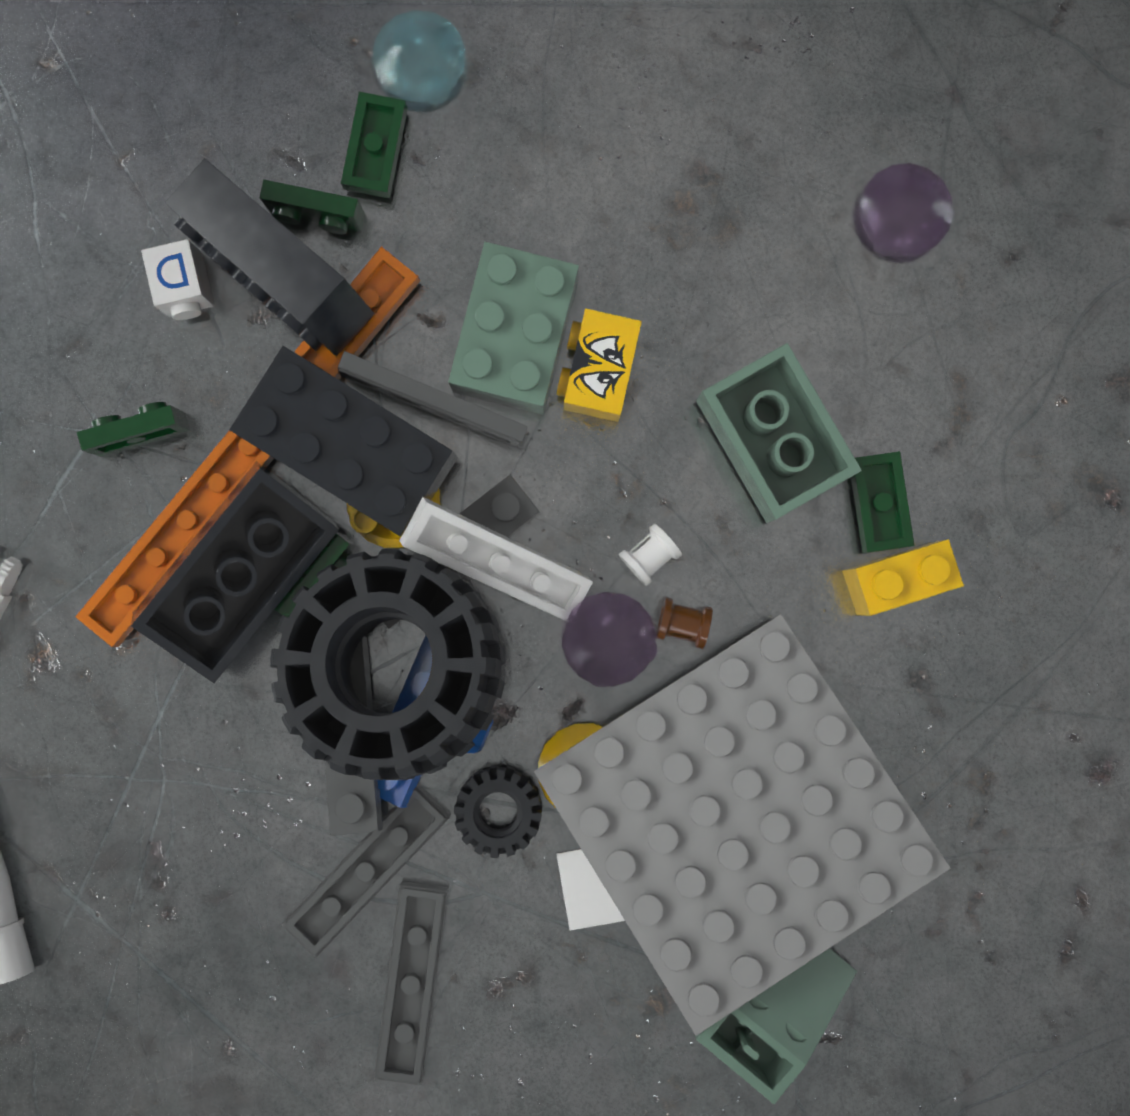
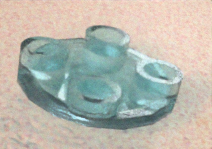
M413 10L395 16L382 27L374 42L372 62L379 84L389 93L409 102L438 104L448 98L450 90L456 86L462 75L466 52L460 33L449 20L434 12Z

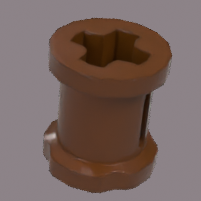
M665 597L659 616L656 638L664 640L666 636L694 642L696 648L704 649L711 627L712 608L704 606L702 610L677 605L674 604L672 598Z

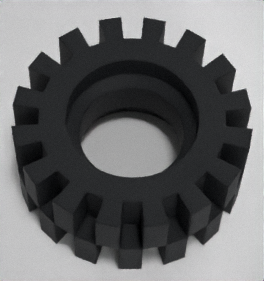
M493 765L488 769L483 770L482 768L475 772L465 782L454 806V815H456L455 826L457 831H461L463 842L466 845L470 843L475 847L474 852L482 855V852L490 853V858H499V854H506L509 857L515 855L516 850L520 848L524 850L529 845L530 840L533 837L535 838L542 817V800L539 797L537 786L535 783H531L528 775L524 772L521 774L515 771V767L507 765V768L499 767V765ZM492 793H505L517 805V817L506 828H492L483 821L480 815L481 802Z

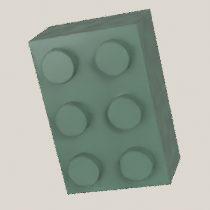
M484 241L448 381L453 393L544 415L578 284L579 265Z
M788 343L703 390L696 400L766 523L777 520L862 471Z

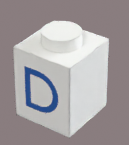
M189 239L141 250L153 304L157 309L175 320H187L200 316L202 309L214 307L203 254Z

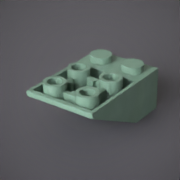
M829 948L697 1036L695 1035L696 1040L775 1105L807 1065L854 979L857 970Z

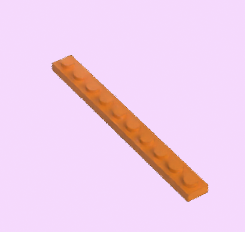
M381 246L350 284L375 313L374 316L337 357L325 346L322 345L315 351L305 341L294 352L339 380L341 376L338 365L344 351L355 356H359L418 285L420 282L418 275ZM229 430L75 617L108 645L119 647L134 629L131 627L134 610L256 461L267 468L274 458Z

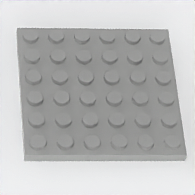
M781 614L534 771L696 1036L951 869Z

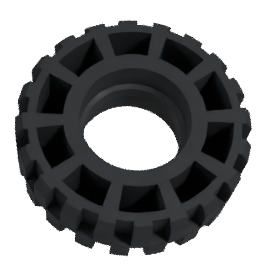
M381 549L376 556H371L365 551L349 555L346 559L347 565L338 568L330 564L317 573L319 581L311 588L302 586L292 599L297 604L289 617L282 615L276 632L281 633L282 636L279 648L271 650L270 667L277 669L278 681L271 684L274 701L284 704L287 711L281 719L290 734L300 735L303 739L301 748L314 759L326 761L329 763L330 769L339 773L355 775L370 780H408L425 773H435L447 767V762L454 757L465 755L475 745L473 739L480 730L486 731L495 716L491 713L496 698H502L505 681L500 679L501 666L506 664L505 647L500 644L497 634L500 628L494 615L488 611L484 604V599L479 593L451 569L438 564L430 557L415 553L413 556L406 555L399 549ZM393 619L405 620L415 624L428 638L432 653L430 676L421 694L406 708L394 713L375 712L365 707L354 692L350 674L351 659L360 640L372 628Z

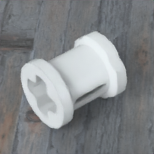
M655 523L649 527L650 534L629 552L623 550L619 554V557L645 586L652 582L651 576L671 558L677 560L683 555L672 539Z

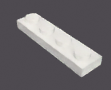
M422 497L399 540L402 546L409 550L430 557L442 565L571 623L593 584L588 575Z

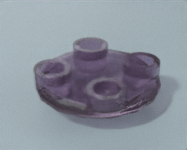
M912 163L891 165L876 173L863 189L860 196L861 224L869 239L874 243L876 251L884 256L920 255L934 248L949 231L954 214L952 196L944 181L930 169Z
M602 592L586 597L572 609L563 626L562 647L567 663L579 677L597 687H614L632 681L646 669L648 663L654 660L657 654L656 633L651 616L638 601L623 593Z

